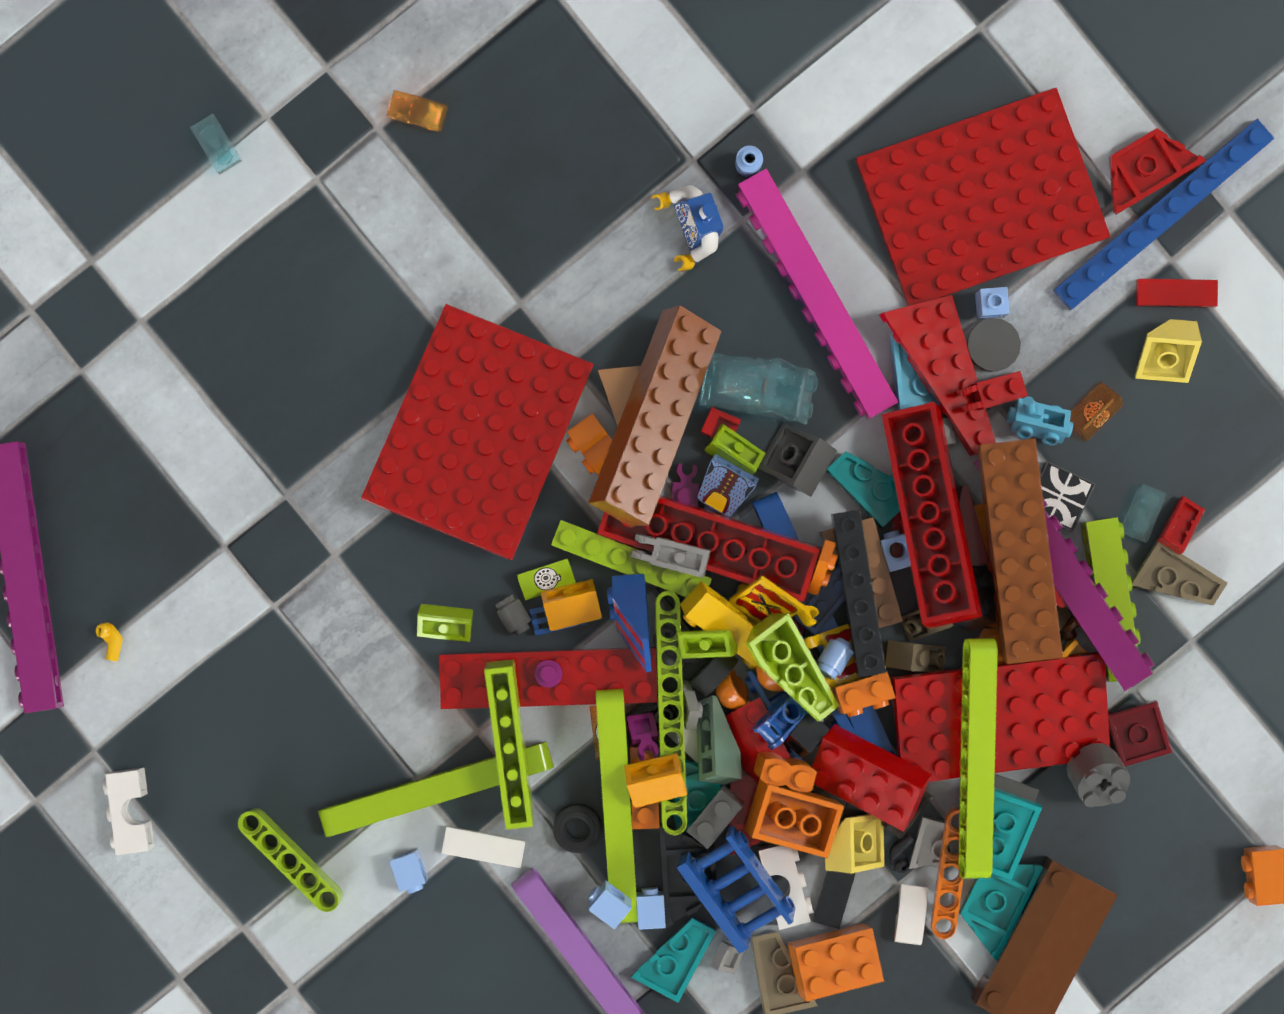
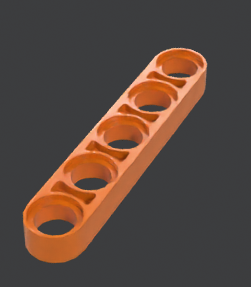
M954 807L947 812L943 830L931 915L932 931L940 939L952 937L957 928L963 879L959 873V852L955 854L947 851V845L952 840L959 841V827L951 825V818L955 814H960V807ZM949 866L958 869V875L953 880H948L943 876L944 870ZM944 893H952L955 897L954 902L949 906H944L940 903V897ZM941 919H947L951 922L950 929L946 932H940L936 929V924Z

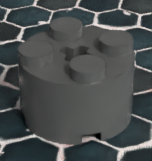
M1096 743L1080 749L1081 753L1075 759L1072 756L1067 765V775L1080 799L1087 807L1120 803L1125 799V792L1130 785V775L1115 750L1110 749L1106 744Z

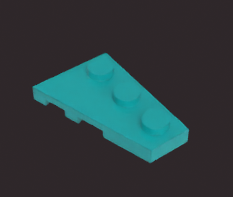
M691 917L631 974V978L679 1003L713 939L716 929Z

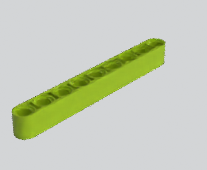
M665 591L659 594L655 600L659 757L678 753L682 777L686 786L682 657L677 634L681 631L680 600L675 593ZM663 597L672 598L675 603L674 609L664 611L660 607V600ZM667 623L673 625L676 631L674 637L669 639L663 637L660 631L662 625ZM669 650L675 653L676 662L674 665L668 666L662 662L661 656L664 651ZM670 677L676 680L677 689L673 693L664 691L662 683L665 678ZM669 704L676 706L678 709V716L674 720H667L663 715V709ZM668 732H675L678 735L679 743L677 746L670 748L665 745L664 737ZM681 796L676 802L661 801L662 827L670 835L681 834L687 826L686 796ZM674 814L679 815L682 821L681 826L675 830L669 829L666 824L668 817Z
M994 638L965 639L963 644L958 861L959 873L962 879L990 878L992 875L997 644Z
M623 689L596 690L608 882L631 899V910L620 923L638 922L631 801L624 766L628 765Z
M547 741L525 747L529 776L554 768ZM496 756L321 809L318 813L325 837L334 836L498 786L500 783Z

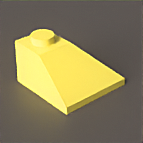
M1170 319L1147 333L1135 372V379L1188 383L1202 343L1197 321Z
M871 814L845 818L837 828L829 856L825 858V870L856 873L884 867V821Z

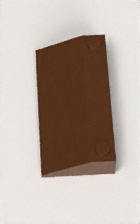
M1046 856L1041 864L1044 868L1037 880L1039 884L989 977L984 974L982 975L970 998L977 1006L992 1014H1055L1118 894Z

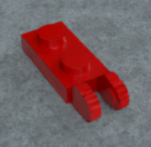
M1021 371L972 384L970 387L957 390L958 396L962 397L974 393L976 403L965 404L962 407L963 413L975 409H986L1028 396Z

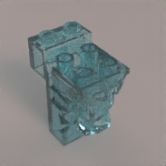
M713 353L704 377L700 405L709 409L713 407L723 411L764 416L777 421L807 425V421L811 418L813 412L811 399L812 393L817 389L818 379L816 372L809 368L797 367L782 358H770L767 361L759 357L755 360L747 356L739 357Z

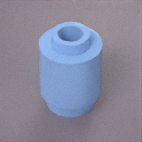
M755 146L741 148L735 160L737 172L744 177L756 175L763 163L761 151ZM745 158H752L754 162L747 163Z
M839 637L837 640H829L817 660L818 668L822 675L835 680L837 675L840 676L854 654L850 649L852 647L850 643Z

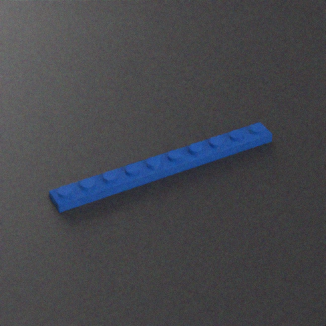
M1258 118L1056 287L1053 290L1069 310L1075 308L1275 138Z

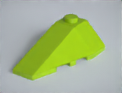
M789 613L770 614L751 629L746 645L758 666L813 718L821 721L839 707L836 698Z

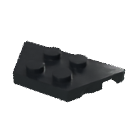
M659 823L665 925L670 927L674 924V921L685 915L690 916L697 912L700 907L704 906L677 869L680 857L690 852L694 859H700L715 850V845L712 843L707 849L686 832L670 835L664 830L662 823ZM667 825V827H668L669 829H672V830H675V829H676V828H673V827ZM716 862L704 869V873L709 880L715 881L717 879Z

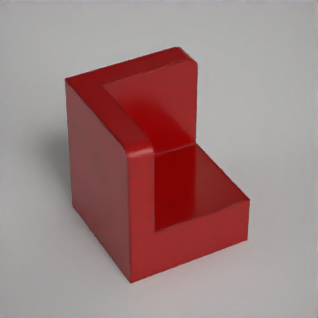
M712 407L701 430V434L712 438L722 423L736 432L741 419Z

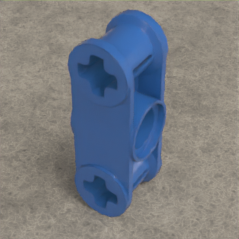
M785 692L768 712L754 724L752 730L755 733H759L768 743L767 747L773 750L785 741L789 733L808 712ZM785 708L789 711V718L785 715Z

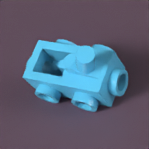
M1029 396L1024 399L1019 398L1015 406L1009 408L1006 422L1011 423L1010 431L1016 432L1019 438L1030 439L1031 437L1042 439L1044 444L1051 446L1058 443L1062 444L1066 437L1069 438L1073 430V422H1070V410L1062 409L1055 405L1050 406L1038 403Z

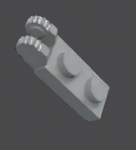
M636 534L635 540L639 543L655 546L652 555L641 550H632L631 557L698 577L705 576L711 550L661 537L654 538L643 534Z

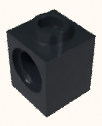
M807 713L789 733L784 743L803 758L813 751L830 729L824 725L825 721L823 719L817 721Z

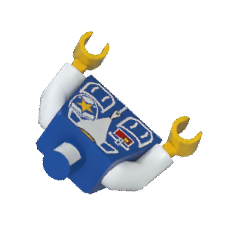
M687 185L670 191V194L661 192L651 197V199L659 198L661 202L659 207L654 208L655 210L667 208L671 203H674V209L691 254L677 255L674 258V262L683 261V266L678 271L693 269L695 261L699 262L717 250L719 236L724 227L711 193L703 195L702 191L695 186Z

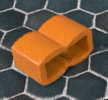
M592 413L566 432L569 435L566 442L574 453L580 450L585 457L582 463L590 474L596 472L599 476L612 439Z
M767 751L758 753L753 770L767 784L774 786L787 785L790 789L798 792L812 791L817 774L807 762L801 759H783L780 755Z

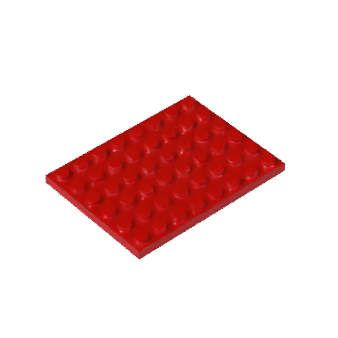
M1057 87L857 157L855 160L908 306L954 294L1111 237Z
M445 304L361 499L512 561L594 364Z

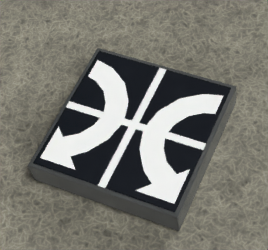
M1046 461L1040 472L1042 495L1048 504L1044 508L1049 516L1054 514L1063 529L1074 532L1096 484Z

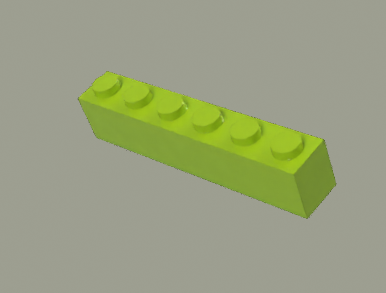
M1118 517L1080 522L1085 559L1093 571L1090 577L1095 585L1100 582L1108 594L1105 600L1110 607L1115 605L1124 618L1120 622L1126 631L1131 629L1139 640V643L1136 644L1137 646L1140 644V633L1134 627L1133 618H1136V607L1134 602L1130 600L1129 591H1132V580L1126 574L1125 565H1128V554L1126 549L1122 547L1121 538H1124L1123 524L1118 521ZM1105 663L1106 681L1117 682V679Z
M562 520L551 544L554 547L627 575L644 574L645 582L687 597L700 581L709 586L712 578L707 576L698 577L652 565L648 561L631 557L632 550L637 549Z
M514 659L487 662L485 677L505 829L533 827L534 810Z

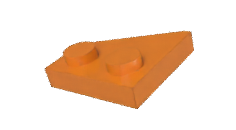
M825 540L808 593L818 596L821 586L827 587L838 556L833 554L836 543Z

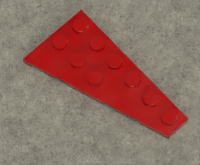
M952 295L879 314L883 323L886 322L894 333L892 337L896 343H900L907 353V360L929 394L932 393L938 401V407L941 409L942 414H946L951 421L953 431L969 456L977 454V446L996 443L986 409H975L964 413L962 410L965 404L976 403L974 393L962 397L958 396L957 390L970 387L972 384L978 383Z

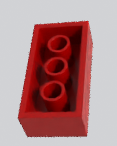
M836 724L823 737L812 768L817 772L814 785L903 832L914 818L932 774Z

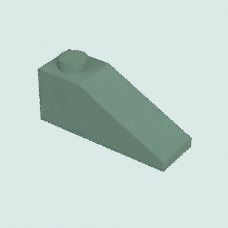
M712 695L697 701L701 702L703 709L702 718H698L697 722L699 781L726 785L742 779L740 750L717 696Z

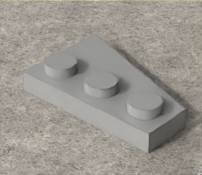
M922 815L909 859V869L923 866H939L945 821ZM951 823L954 827H959V825ZM950 841L947 845V851L952 854L958 853L959 841Z

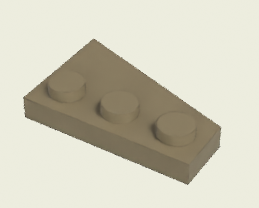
M1157 540L1132 579V586L1208 605L1216 603L1227 585V582L1185 555L1177 554Z
M773 930L751 935L750 941L763 1014H785L818 1006L815 1000L805 1001L798 995L790 953L779 933Z

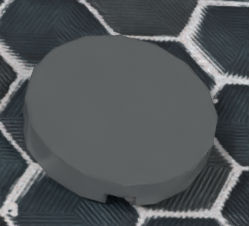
M990 318L983 320L972 328L967 337V347L971 360L975 366L984 371L996 372L1006 369L1016 361L1020 353L1021 341L1019 334L1012 324L1003 319Z

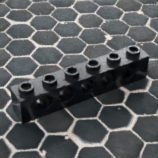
M860 510L831 514L856 675L864 677L886 673Z

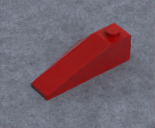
M761 698L725 716L740 750L742 769L749 773L757 782H759L760 778L753 770L759 752H773L780 755L783 759L790 758L784 743L770 750L767 747L768 743L759 733H755L752 730L754 724L768 712Z

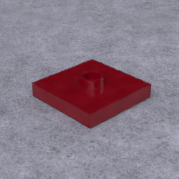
M1153 700L1108 714L1110 738L1114 750L1125 767L1173 752L1158 701Z

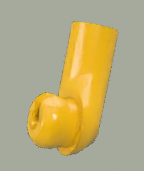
M111 623L99 624L96 627V635L103 638L108 644L105 659L119 661L123 642L122 635Z

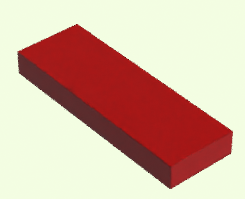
M1136 279V306L1218 307V280Z

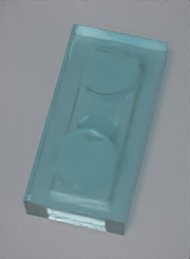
M214 114L190 127L219 175L242 162V159Z
M1140 483L1123 523L1124 535L1147 543L1167 493Z

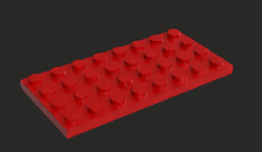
M1098 651L1073 654L1056 659L997 664L995 773L1068 764L1072 756L1075 759L1081 753L1079 750L1090 744L1102 743L1110 747L1105 661ZM963 668L892 677L895 695L894 713L898 757L932 774L929 782L960 778Z

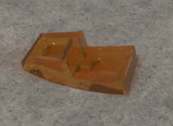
M393 90L386 116L439 133L442 130L448 106L423 97Z

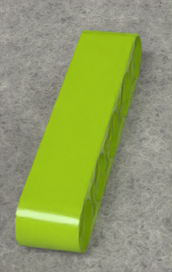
M252 808L240 816L238 820L240 831L319 910L331 912L336 909L343 898L341 888L264 811ZM248 815H253L258 819L259 824L257 828H251L247 824ZM268 834L274 835L277 838L278 844L276 847H270L266 843V836ZM290 853L296 857V866H289L285 862L286 854ZM304 873H312L316 877V884H307L304 881ZM323 892H331L335 896V903H326L323 900Z

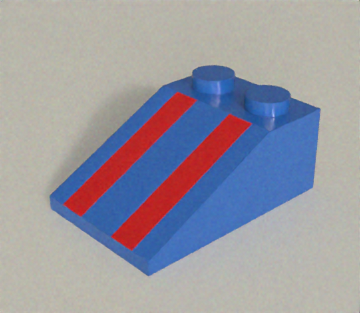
M644 574L612 576V587L607 588L608 604H611L609 605L611 621L616 620L617 632L644 670L652 672Z

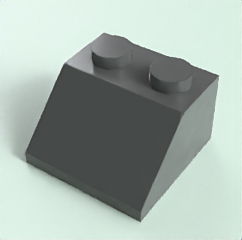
M783 422L758 469L811 497L837 450L821 438Z

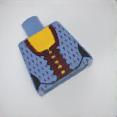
M715 454L709 464L697 499L706 504L703 509L718 514L720 512L730 517L755 489L759 479Z

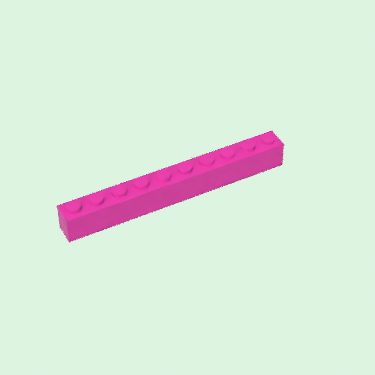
M767 168L738 184L736 197L743 208L747 206L751 213L749 220L756 231L760 229L765 238L762 240L766 251L769 254L773 253L778 261L775 263L779 274L782 277L786 276L791 285L788 286L792 297L795 301L800 300L804 307L801 312L808 324L812 322L817 330L814 335L821 347L826 346L830 355L827 358L833 369H839L843 379L840 381L848 394L852 392L856 402H854V406L861 417L865 415L868 420L898 403Z

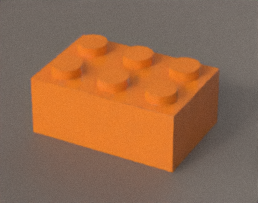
M759 779L744 831L755 839L828 858L844 806L833 798L811 792L794 791L787 785H770Z
M864 923L787 943L798 995L805 1001L884 981L873 928Z

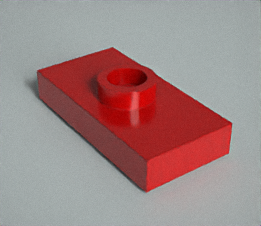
M1182 495L1178 498L1157 541L1181 555L1184 553L1205 509Z

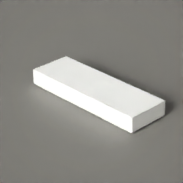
M447 826L441 853L521 868L526 840Z

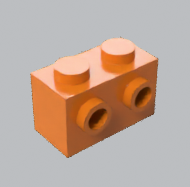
M887 671L883 674L859 677L830 688L839 704L837 712L841 714L847 713L848 717L864 713L862 708L873 705V709L889 705L888 700L895 698Z
M1277 845L1244 848L1241 865L1247 877V883H1244L1246 898L1256 906L1284 904V849Z

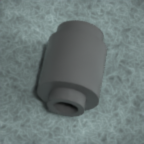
M514 595L495 605L498 610L496 613L508 634L514 632L517 636L530 628L527 623L532 620L520 599L516 600Z

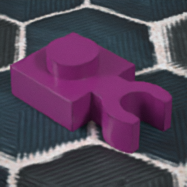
M678 464L677 474L681 478V482H673L672 499L698 507L699 484L692 483V479L697 474V466L692 465V473L685 475L682 472V464Z
M653 712L627 716L626 724L631 744H640L638 747L639 760L644 761V751L646 750L653 752L654 759L658 758L659 747L654 741H658L659 734Z

